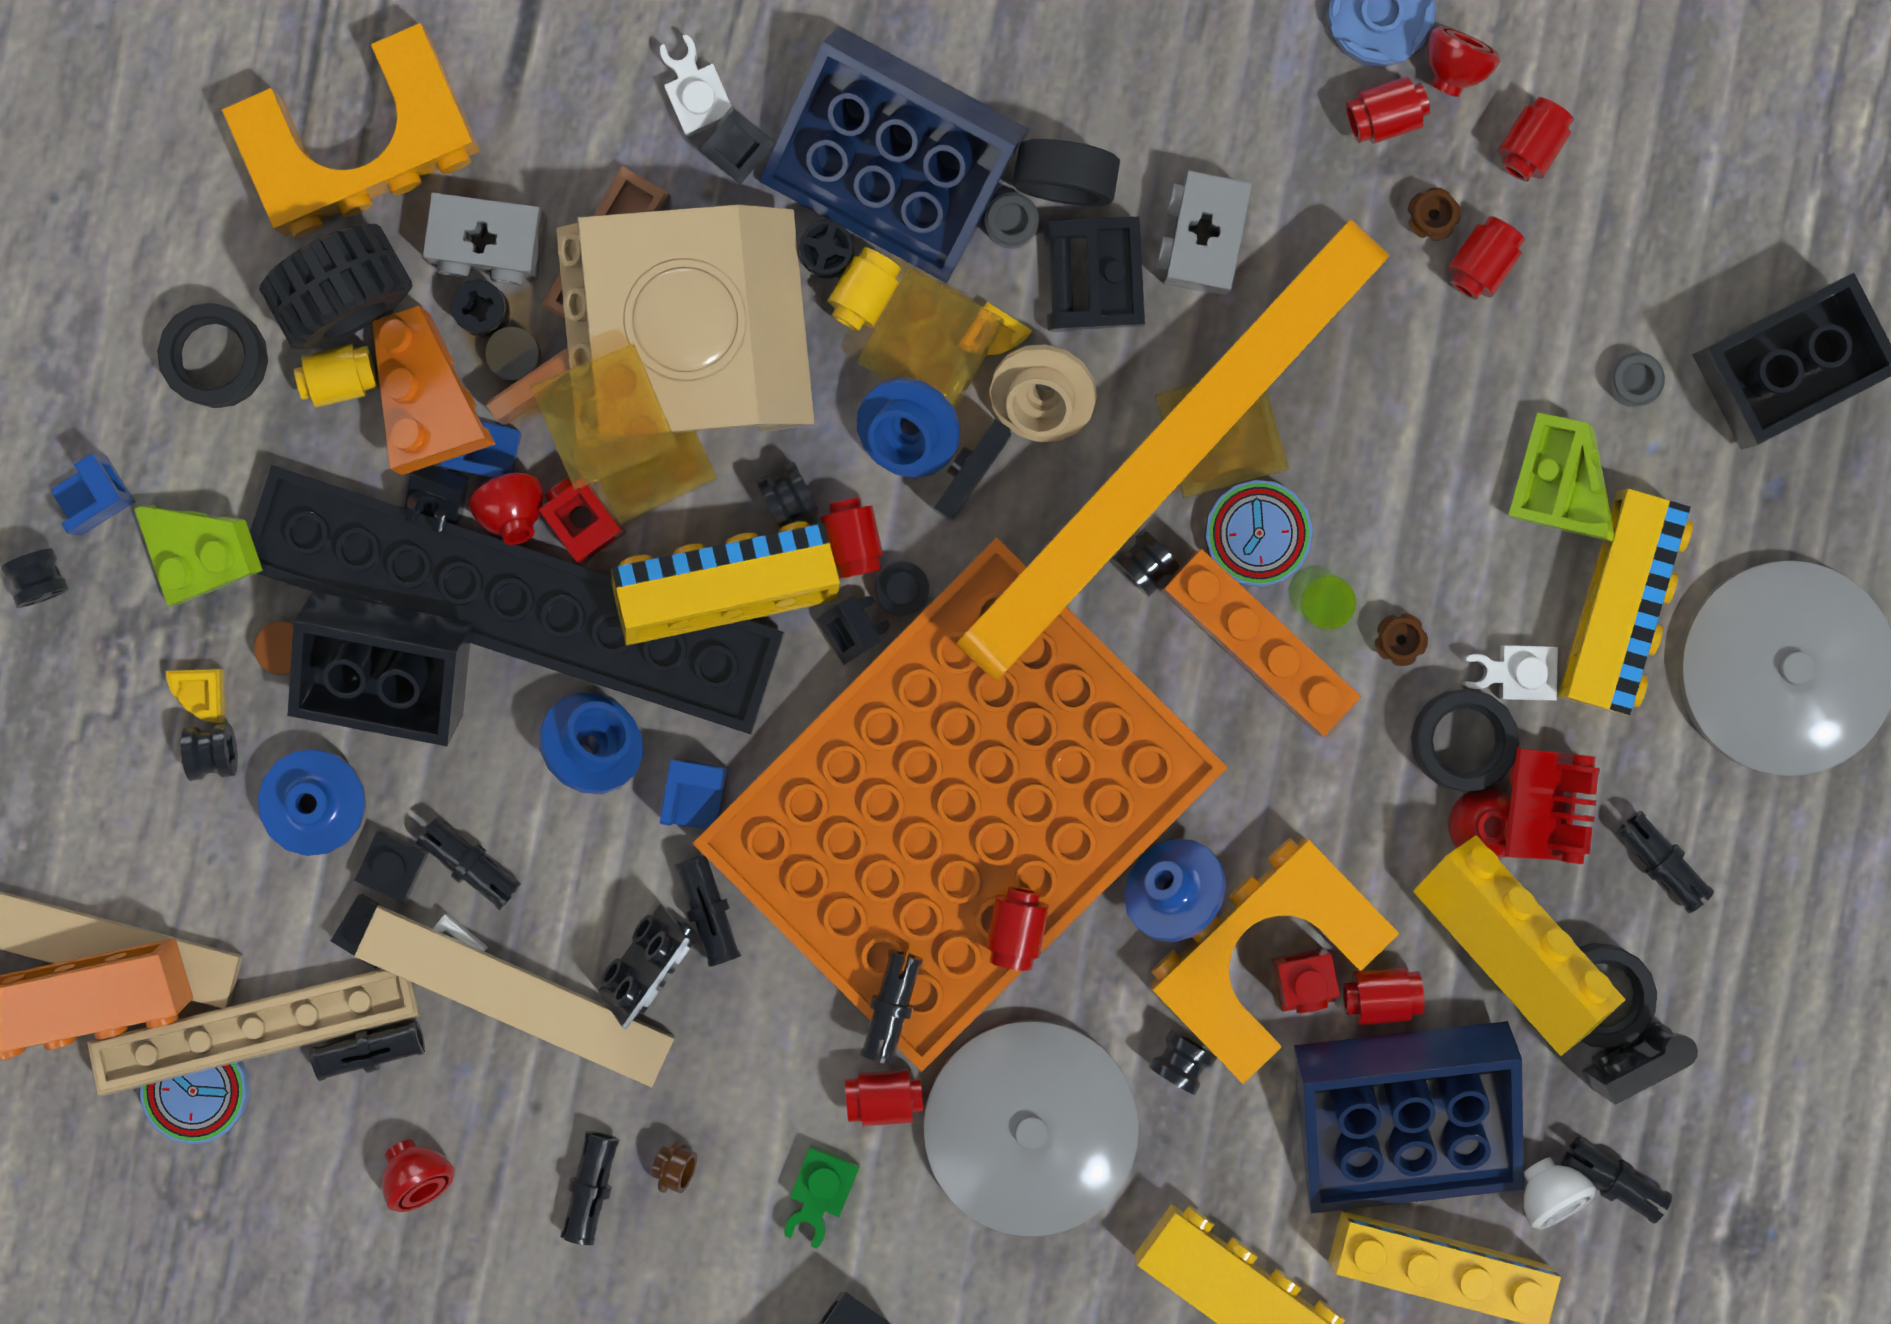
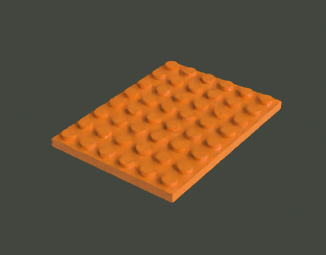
M998 537L692 843L870 1021L874 1013V1009L870 1007L873 995H879L889 959V950L904 951V960L900 974L904 971L908 953L921 957L923 963L920 966L909 1003L913 1005V1012L910 1019L904 1020L897 1046L921 1072L1023 972L999 967L989 962L991 951L986 948L996 895H1007L1008 887L1026 888L1040 893L1039 901L1049 905L1041 948L1042 953L1228 769L1227 765L1067 606L997 681L992 679L956 645L964 634L1027 568Z

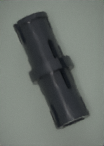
M1638 811L1626 820L1629 823L1627 827L1622 824L1617 829L1616 834L1619 838H1622L1647 865L1645 869L1647 875L1652 880L1659 879L1684 906L1688 914L1704 905L1700 900L1704 897L1705 900H1709L1712 897L1714 890L1683 859L1685 852L1678 844L1671 845L1646 818L1643 811Z
M438 816L426 827L425 831L427 832L425 834L422 833L416 841L418 846H422L453 871L451 877L458 883L463 880L492 902L498 910H501L511 899L512 893H515L521 885L518 880H514L484 856L487 850L479 844L473 847L443 823L442 819Z
M701 855L675 864L691 909L686 914L689 922L695 921L708 959V966L719 965L740 957L741 954L737 949L725 912L730 907L727 898L721 899L708 859ZM700 887H701L702 890H703V893H704V896H705V899H706V902H707V905H708L707 907H706V904L704 903V900H703V897H702V894H701V891H700ZM709 913H710V916L712 917V920H713V923H714V926H715V929H716V932H717V933H715L714 930H713V927H712V924H711V921H710V918H709Z
M892 949L889 950V959L879 995H873L870 1007L874 1009L864 1047L860 1053L861 1056L875 1061L880 1041L884 1040L880 1052V1063L894 1064L895 1053L904 1020L910 1019L913 1012V1005L909 1003L920 966L923 963L921 957L908 953L904 971L900 974L904 960V951Z
M415 1020L409 1024L374 1033L370 1029L358 1031L355 1038L320 1047H312L310 1057L317 1080L322 1081L325 1078L363 1068L367 1073L377 1071L382 1063L413 1055H422L425 1052V1042L418 1021Z
M586 1131L576 1177L570 1178L568 1190L572 1194L560 1237L571 1243L591 1246L595 1242V1234L603 1201L610 1198L612 1187L608 1184L620 1139L601 1132Z
M1581 1137L1576 1138L1570 1144V1147L1575 1150L1574 1152L1587 1161L1584 1162L1566 1151L1561 1166L1571 1167L1581 1172L1595 1186L1600 1188L1601 1196L1609 1201L1618 1199L1648 1218V1221L1651 1223H1657L1664 1216L1663 1213L1658 1211V1207L1648 1202L1647 1199L1668 1210L1672 1200L1671 1193L1663 1191L1634 1173L1633 1166L1623 1159L1616 1162L1585 1142Z

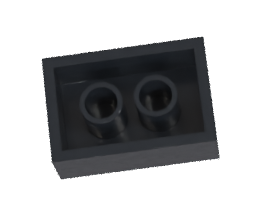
M1855 273L1840 278L1692 354L1741 450L1759 445L1891 377V343Z
M312 592L293 622L287 716L448 746L463 717L472 622Z

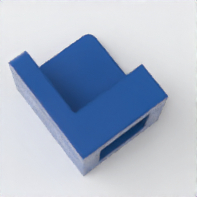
M481 422L489 430L496 444L441 462L440 466L449 470L490 479L503 474L513 473L521 440V432L514 428Z
M94 453L75 463L74 466L78 473L52 489L53 496L68 518L61 525L67 534L82 536L135 503V500L108 457Z
M676 758L670 760L660 824L669 826L678 824L707 829L720 816L728 767Z

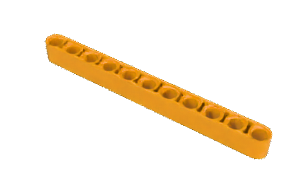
M1350 219L964 634L956 645L992 679L997 681L1378 270L1390 254L1358 224Z

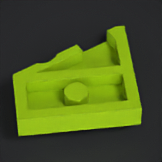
M1537 412L1508 516L1519 521L1613 541V523L1595 429L1591 424Z
M146 505L134 509L167 606L185 603L263 571L246 520L226 516L210 517L207 513L163 509L160 505Z

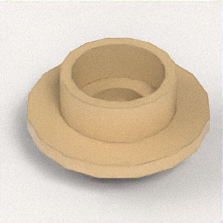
M1047 344L1024 346L1008 354L996 367L989 390L992 408L1000 421L1018 436L1040 443L1062 441L1079 433L1091 419L1097 399L1094 378L1084 362L1065 349ZM1038 384L1049 386L1053 389L1045 390L1040 388Z

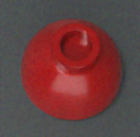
M1444 26L1437 27L1431 31L1427 55L1434 77L1430 84L1448 95L1460 97L1464 88L1478 85L1486 80L1501 62L1499 54L1495 49L1466 33Z
M503 474L480 485L470 497L468 506L473 517L481 527L492 534L502 536L504 543L508 545L521 544L531 539L535 534L533 525L540 517L539 509L543 507L542 485L539 479L528 474Z
M1490 787L1484 790L1469 791L1462 795L1454 804L1448 822L1450 837L1456 848L1477 835L1487 848L1496 854L1499 860L1504 858L1506 846L1504 828L1509 817L1511 796L1499 789Z
M412 1139L400 1141L385 1153L388 1165L382 1179L383 1198L388 1209L392 1211L408 1212L420 1208L446 1191L453 1181L455 1168L446 1157L431 1148L417 1147Z

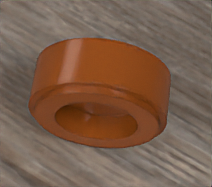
M272 622L258 633L254 643L255 657L266 671L277 675L290 674L293 622Z

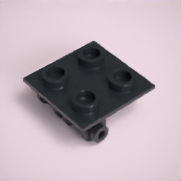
M661 904L653 915H647L639 922L633 933V943L621 959L617 958L609 964L601 979V987L598 992L621 1027L625 1030L638 1012L643 1014L646 1012L649 1005L660 992L657 986L664 987L666 981L663 979L666 973L673 974L676 969L672 965L674 963L679 965L694 945L691 938L696 931L680 919L676 922Z

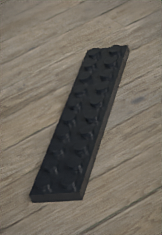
M271 465L250 529V535L263 570L257 574L312 592L472 622L471 644L747 734H752L785 632L745 620L626 646L612 589L611 575L519 545H508L501 539L446 522L445 527L440 532L432 531L433 517L417 513L415 519L412 522L405 521L406 509Z

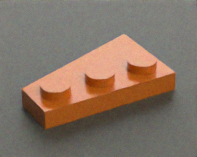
M418 305L372 321L390 469L400 475H404L495 445L496 443L489 430L482 425L474 409L476 404L469 390L462 386L453 368L455 362L431 314Z

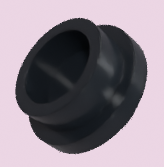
M896 562L888 565L879 574L876 581V595L880 604L890 613L909 615L918 611L927 601L929 582L925 573L915 564Z

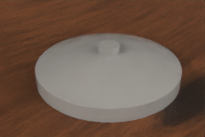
M1778 561L1746 568L1733 574L1712 589L1695 609L1685 628L1678 656V681L1684 706L1691 721L1703 738L1716 751L1740 766L1762 773L1785 776L1812 774L1832 768L1861 750L1877 733L1890 710L1891 629L1880 608L1869 594L1854 581L1833 569L1801 561Z
M1021 1019L996 1024L982 1030L961 1044L949 1056L935 1077L928 1095L924 1116L926 1153L934 1176L945 1194L961 1211L973 1220L993 1230L1018 1236H1044L1060 1233L1079 1226L1099 1213L1115 1197L1127 1179L1134 1162L1139 1136V1122L1134 1096L1124 1073L1113 1057L1099 1043L1081 1031L1065 1024L1041 1019Z

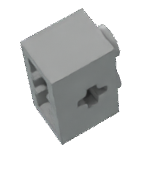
M1188 171L1183 185L1173 184L1167 212L1168 216L1177 217L1173 238L1163 236L1157 262V268L1166 270L1164 284L1221 296L1228 295L1232 288L1252 183ZM1199 221L1208 222V232L1216 235V237H1210L1205 246L1196 244L1197 234L1189 232V229L1196 228Z
M431 193L423 258L431 264L437 265V273L441 275L469 278L470 270L491 272V281L510 285H522L523 277L538 279L546 214L540 207ZM485 230H488L496 239V245H486L484 253H481V250L473 244V238H483Z

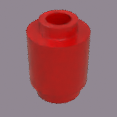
M1406 76L1357 92L1356 99L1346 102V113L1356 141L1361 143L1370 140L1372 144H1376L1423 128V116L1430 114V105L1423 85L1421 83L1413 85L1411 79Z
M1537 97L1532 106L1526 105L1497 149L1498 154L1504 159L1501 167L1521 181L1528 182L1531 177L1544 178L1571 135L1569 127L1574 120L1573 116L1557 103L1543 97Z
M1489 216L1484 225H1476L1448 265V270L1454 276L1450 283L1462 294L1474 300H1477L1480 295L1493 297L1521 257L1520 247L1525 242V238L1505 221Z
M860 497L830 503V514L820 518L821 523H825L839 579L881 570L879 557L884 555L873 505L862 507Z
M1008 887L1007 895L995 896L986 948L991 951L989 959L991 964L1012 970H1032L1034 959L1039 958L1041 954L1049 910L1048 904L1039 901V892L1020 887Z
M1405 967L1353 971L1352 982L1343 983V1002L1346 1015H1355L1358 1025L1410 1021L1412 1015L1424 1014V988L1420 972H1407Z
M910 1069L858 1073V1078L845 1079L848 1122H862V1127L914 1123L913 1112L924 1111L921 1079L911 1080Z

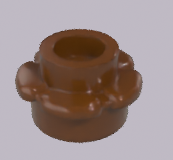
M1430 188L1427 190V193L1416 194L1408 206V213L1411 214V219L1409 220L1411 230L1418 237L1425 238L1428 236L1433 241H1440L1449 237L1453 233V226L1459 223L1461 217L1459 204L1448 191L1442 188ZM1430 210L1438 212L1437 219L1433 220L1429 217Z
M1404 613L1400 617L1390 615L1384 618L1377 627L1379 636L1375 639L1376 651L1381 658L1392 660V663L1396 666L1411 665L1416 661L1418 655H1422L1426 651L1428 645L1427 633L1423 631L1421 621L1411 614ZM1399 634L1404 635L1406 638L1403 645H1399L1396 642V637Z
M680 1141L673 1143L670 1148L662 1147L654 1160L651 1173L652 1177L659 1179L658 1190L662 1193H665L668 1189L683 1193L694 1175L697 1153L685 1149V1145Z

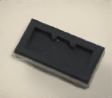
M995 419L974 451L966 446L963 447L947 470V473L953 476L954 479L935 505V512L948 521L955 519L1011 438L1012 433L1009 427Z

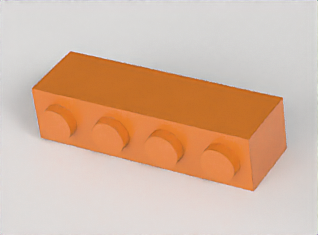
M1203 549L1197 550L1160 590L1317 736L1325 737L1361 698L1351 686Z
M176 938L0 975V1060L18 1056L26 1051V1047L43 1044L46 1050H53L75 1042L77 1036L94 1033L96 1039H105L125 1032L128 1029L127 1026L145 1022L147 1028H158L176 1021L179 1018L178 1014L193 999Z

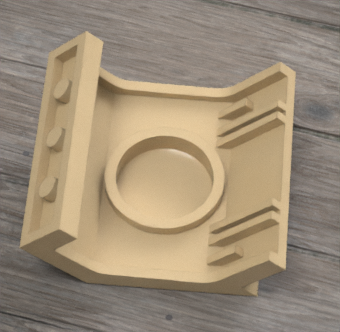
M728 205L577 217L578 223L556 228L577 445H594L657 434L739 427H760L761 431H777L815 424L794 209Z

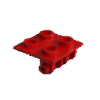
M1517 748L1515 763L1510 775L1512 794L1509 817L1504 828L1506 840L1504 857L1559 860L1566 863L1584 864L1585 854H1590L1593 827L1573 825V820L1594 822L1595 816L1574 814L1575 804L1596 806V800L1576 798L1577 793L1596 795L1600 768L1595 767L1596 757Z

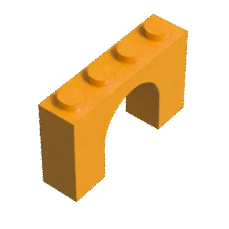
M421 23L371 44L393 94L397 110V122L393 137L387 148L376 159L364 166L349 170H336L315 163L304 147L283 97L272 88L221 109L273 229L285 237L292 234L294 239L309 236L324 227L322 221L339 213H342L343 217L362 213L373 206L371 199L391 191L393 196L410 192L422 184L421 177L439 169L442 174L458 171L471 163L469 156L481 151L431 35Z
M1302 837L1297 843L1291 838L1282 843L1267 859L1272 864V867L1258 880L1252 875L1246 878L1229 895V899L1233 904L1219 918L1215 916L1208 926L1192 938L1195 941L1180 955L1175 950H1172L1151 971L1156 977L1149 984L1151 989L1242 1084L1282 1047L1239 1002L1231 985L1229 974L1231 955L1237 941L1247 929L1263 919L1274 916H1293L1312 923L1359 971L1363 970L1399 935L1397 930L1321 851L1305 837Z

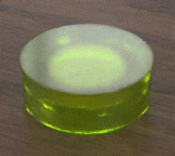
M1336 576L1319 577L1311 581L1303 590L1300 601L1301 611L1305 619L1314 627L1324 630L1336 629L1345 625L1352 618L1356 609V596L1352 587L1345 580Z

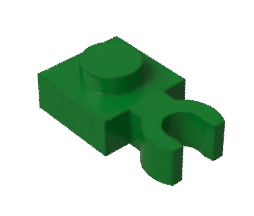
M810 1144L790 1194V1198L804 1204L802 1208L795 1210L788 1217L784 1229L785 1237L791 1239L796 1225L801 1222H808L815 1229L810 1247L817 1249L822 1244L826 1232V1223L823 1218L824 1213L827 1212L840 1217L860 1164Z

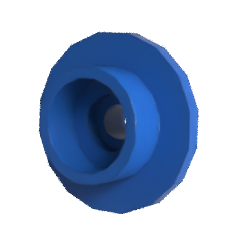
M900 377L882 381L866 394L857 411V432L863 448L878 465L896 475L912 478L934 475L949 464L960 444V423L954 407L939 390L920 380Z
M578 693L562 698L548 710L539 729V751L548 770L562 784L581 793L605 794L620 789L637 773L643 757L642 735L634 718L619 703L600 694ZM580 744L588 746L593 754L587 752Z
M320 749L295 751L278 760L264 776L258 795L260 820L269 837L285 850L304 856L328 854L347 844L360 828L366 809L364 786L355 769L339 755ZM306 793L312 794L317 801L316 809L312 813L305 812L300 804L301 797Z
M1173 839L1155 845L1138 859L1128 875L1124 892L1127 915L1140 932L1156 941L1177 942L1193 937L1213 921L1223 904L1227 886L1224 868L1209 848L1194 840Z

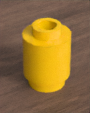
M865 247L859 257H852L827 300L835 308L831 316L842 325L857 332L860 331L863 325L874 328L899 285L896 278L901 268L883 254Z
M353 344L302 355L303 367L294 368L295 380L301 399L311 398L315 408L366 396V390L378 388L376 372L368 346L355 348Z

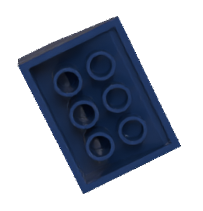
M839 27L822 41L759 182L819 215L838 222L847 230L947 283L1003 182L1029 129L846 29Z
M1508 1021L1294 1045L1296 1093L1311 1214L1524 1190L1522 1057Z

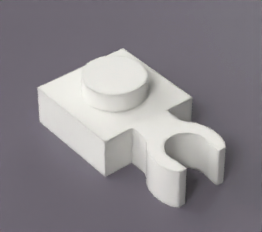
M683 35L688 47V54L682 60L670 58L665 44L660 46V54L665 65L678 76V79L665 84L664 87L688 138L714 127L730 109L731 104L714 65L711 64L698 70L696 66L698 54L695 44L688 35Z
M1500 646V662L1493 661L1481 654L1466 655L1462 659V662H1478L1483 667V676L1479 681H1462V686L1465 688L1484 689L1490 684L1499 683V699L1557 701L1558 647Z

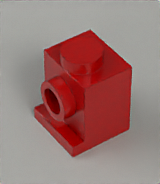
M568 477L544 495L548 503L541 507L539 511L578 563H586L627 533L588 480L584 478L574 483L571 477ZM579 508H587L591 514L590 523L583 528L576 527L572 520L573 513Z
M1320 948L1271 958L1282 1012L1295 1009L1296 1013L1323 1010L1328 1008L1329 1002H1334L1336 997H1340L1332 954L1326 949Z

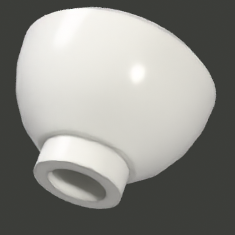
M1551 1157L1537 1162L1524 1172V1176L1528 1181L1524 1193V1210L1532 1228L1542 1230L1561 1222L1587 1205L1595 1196L1596 1187L1585 1175L1571 1167L1555 1165Z

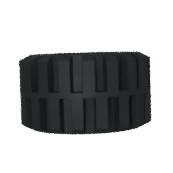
M361 224L332 232L292 253L268 273L260 284L259 291L291 348L303 350L334 343L372 324V321L380 319L399 305L413 285L381 226L378 224Z

